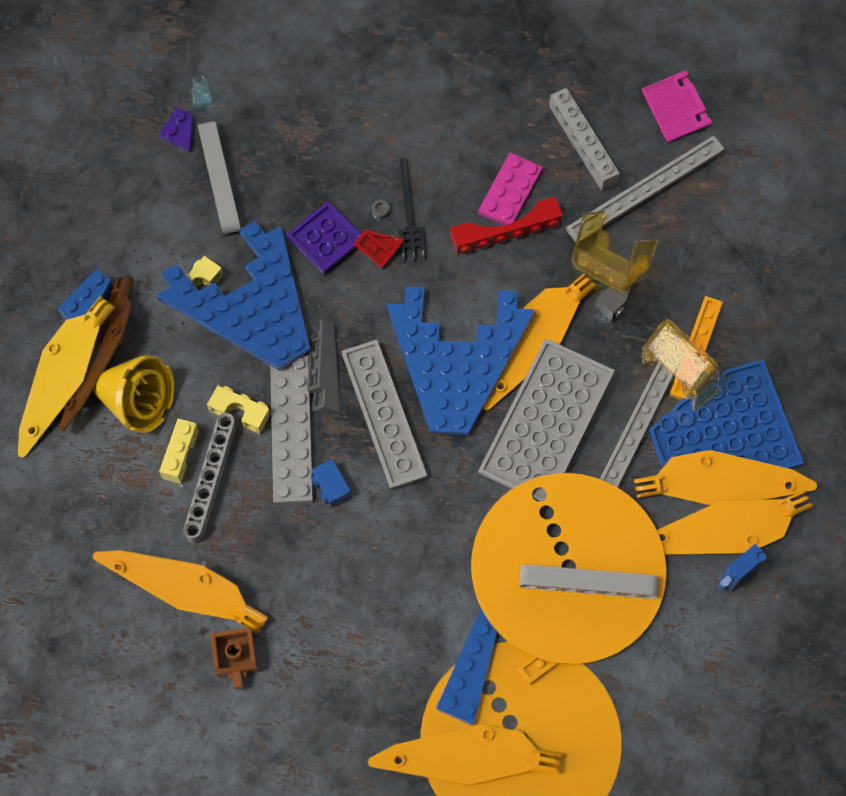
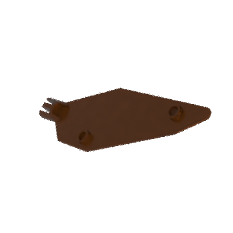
M130 275L115 279L110 295V304L115 306V308L100 326L84 382L65 404V411L59 427L60 431H64L81 410L125 335V328L132 308L129 297L134 279Z

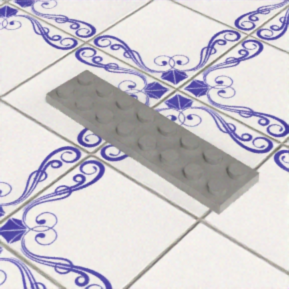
M374 340L341 351L390 490L426 479L427 474L378 341Z
M303 355L280 370L270 366L274 504L313 502V486L310 478L312 477L310 393L307 392L308 355Z

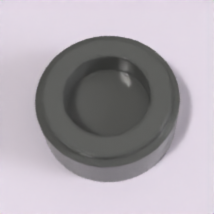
M377 200L372 204V214L374 217L384 219L389 215L390 206L387 201Z

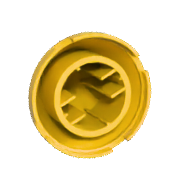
M143 355L103 371L92 392L127 429L134 432L147 433L156 429L165 420L161 417L166 409L170 410L174 397V378L170 367L162 362L163 359L156 356Z

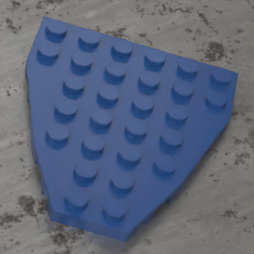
M764 359L727 369L722 375L712 379L707 385L681 400L668 414H665L658 423L649 429V434L661 467H664L671 457L707 450L788 469L797 468L804 464Z

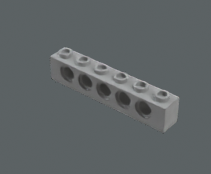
M567 88L550 95L549 107L600 190L603 191L616 185L620 173Z

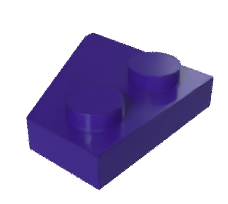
M177 107L159 133V138L190 152L193 115Z

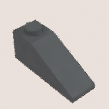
M636 263L631 265L596 298L595 307L610 320L614 317H620L625 311L624 307L638 265Z

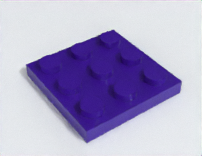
M327 201L286 235L324 275L356 248L353 243L361 233Z

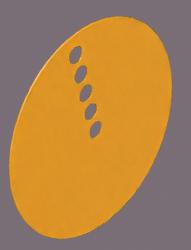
M573 473L544 475L528 480L511 489L492 506L485 516L475 537L472 550L471 572L477 600L489 622L500 635L518 649L531 656L554 663L582 664L594 662L612 656L628 647L647 629L659 609L664 594L666 560L662 542L653 522L641 506L628 494L606 481L587 475ZM536 488L544 489L547 494L546 499L541 502L535 501L532 497L533 490ZM550 506L554 511L553 517L548 520L543 519L539 514L541 507ZM550 524L560 526L561 534L558 537H550L547 534V527ZM557 542H565L568 545L569 550L566 555L560 556L555 553L554 546ZM565 560H572L576 564V569L654 575L658 577V598L644 599L519 587L520 566L561 567Z
M510 642L494 644L485 681L490 680L494 682L496 690L491 695L481 693L473 726L482 724L504 728L502 724L503 718L507 715H513L518 721L517 727L513 730L522 731V733L526 734L528 740L537 750L562 754L561 759L558 760L561 762L560 767L557 768L559 775L533 770L473 785L428 778L437 796H607L619 769L622 738L617 712L605 687L583 663H559L529 685L517 668L533 656L518 649ZM455 665L442 677L430 696L423 715L421 738L472 727L436 710V706ZM495 698H503L506 701L507 707L503 712L499 713L493 710L492 701Z

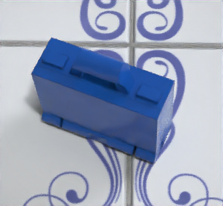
M756 543L726 568L720 578L719 590L724 591L728 588L731 592L752 573L758 572L767 556L765 553H762L763 551Z

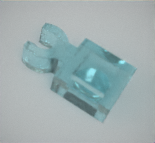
M202 76L201 83H196L195 78H192L193 87L195 88L191 89L194 108L212 105L209 86L206 87L205 77Z

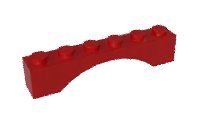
M556 197L537 202L535 207L526 216L511 224L485 227L467 222L450 227V237L456 253L467 254L474 249H484L491 244H501L508 239H518L525 234L538 233L546 228H555L562 223L563 215Z

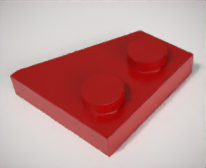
M364 230L353 245L382 268L404 240Z

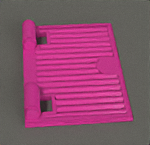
M686 70L641 89L667 143L712 124L693 83L688 78ZM682 80L684 86L680 87L678 81ZM699 115L702 121L698 122L695 116Z

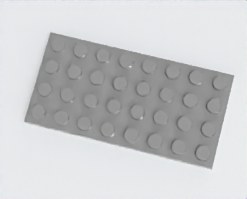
M545 338L478 473L510 489L533 478L565 473L615 370ZM536 488L533 490L532 497L535 501L541 502L546 499L547 494L544 489Z

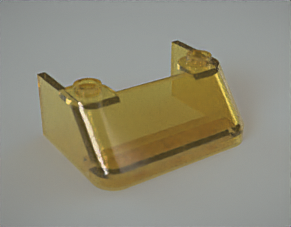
M606 212L584 213L571 258L573 266L617 292L627 291L650 268L658 240L635 241L630 261L608 250L610 238L602 230Z
M665 319L642 347V363L646 364L648 361L655 362L657 360L661 362L682 382V393L686 398L693 400L692 410L695 412L717 394L719 367L705 351L671 320Z

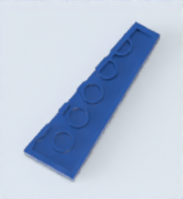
M482 608L436 706V710L473 726L497 635V630L489 622Z

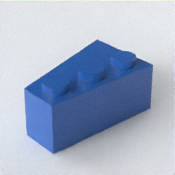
M96 269L57 308L62 318L68 320L86 315L99 296L109 301L113 288L111 280Z

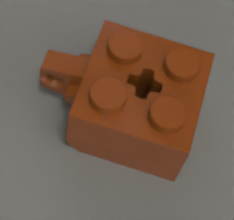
M251 627L211 633L216 676L218 678L228 677L229 680L233 679L235 690L244 689L243 677H247L248 673L258 672L254 635ZM236 649L238 653H236V656H232L233 650Z

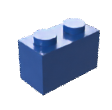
M333 459L312 469L313 476L310 478L314 486H319L322 493H320V496L325 504L328 503L332 508L352 497L351 491Z

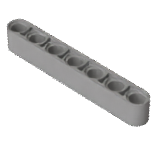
M216 122L198 124L223 235L239 232L241 228Z
M223 413L217 418L185 522L184 534L187 540L193 544L199 543L204 537L236 431L234 418L229 413ZM224 422H231L228 427L222 426ZM220 439L226 440L222 445L216 444ZM214 457H220L218 462H211ZM208 475H215L213 480H206ZM203 493L210 494L206 499L200 498ZM196 512H204L201 517H195ZM193 529L199 530L196 535H194V536H190V535H189V533H190L191 530H193Z
M537 565L520 566L519 587L644 599L658 598V577L654 575Z

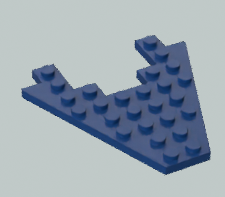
M256 221L240 229L241 236L258 258L245 265V269L253 278V281L226 296L223 295L215 283L198 291L178 264L162 272V277L170 288L157 294L159 301L273 368L280 370L310 352L281 227L265 234Z
M406 287L404 304L387 303V308L430 433L469 435L534 317L535 311L534 309H517L518 291L499 290L496 325H477L476 342L439 341L440 323L422 322L425 287Z

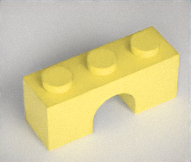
M205 256L201 260L196 261L190 273L186 274L195 287L198 285L209 286L212 283L217 284L224 276L222 268Z
M217 385L207 404L209 412L218 416L223 413H230L235 409L243 410L245 412L241 419L243 427L258 434H261L271 415L265 403L260 401L256 403L247 395H238L226 386L220 387Z
M177 419L159 471L162 479L179 484L182 483L187 468L186 458L190 448H194L199 433L196 423Z

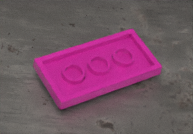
M509 153L482 202L478 214L502 225L515 222L543 167Z

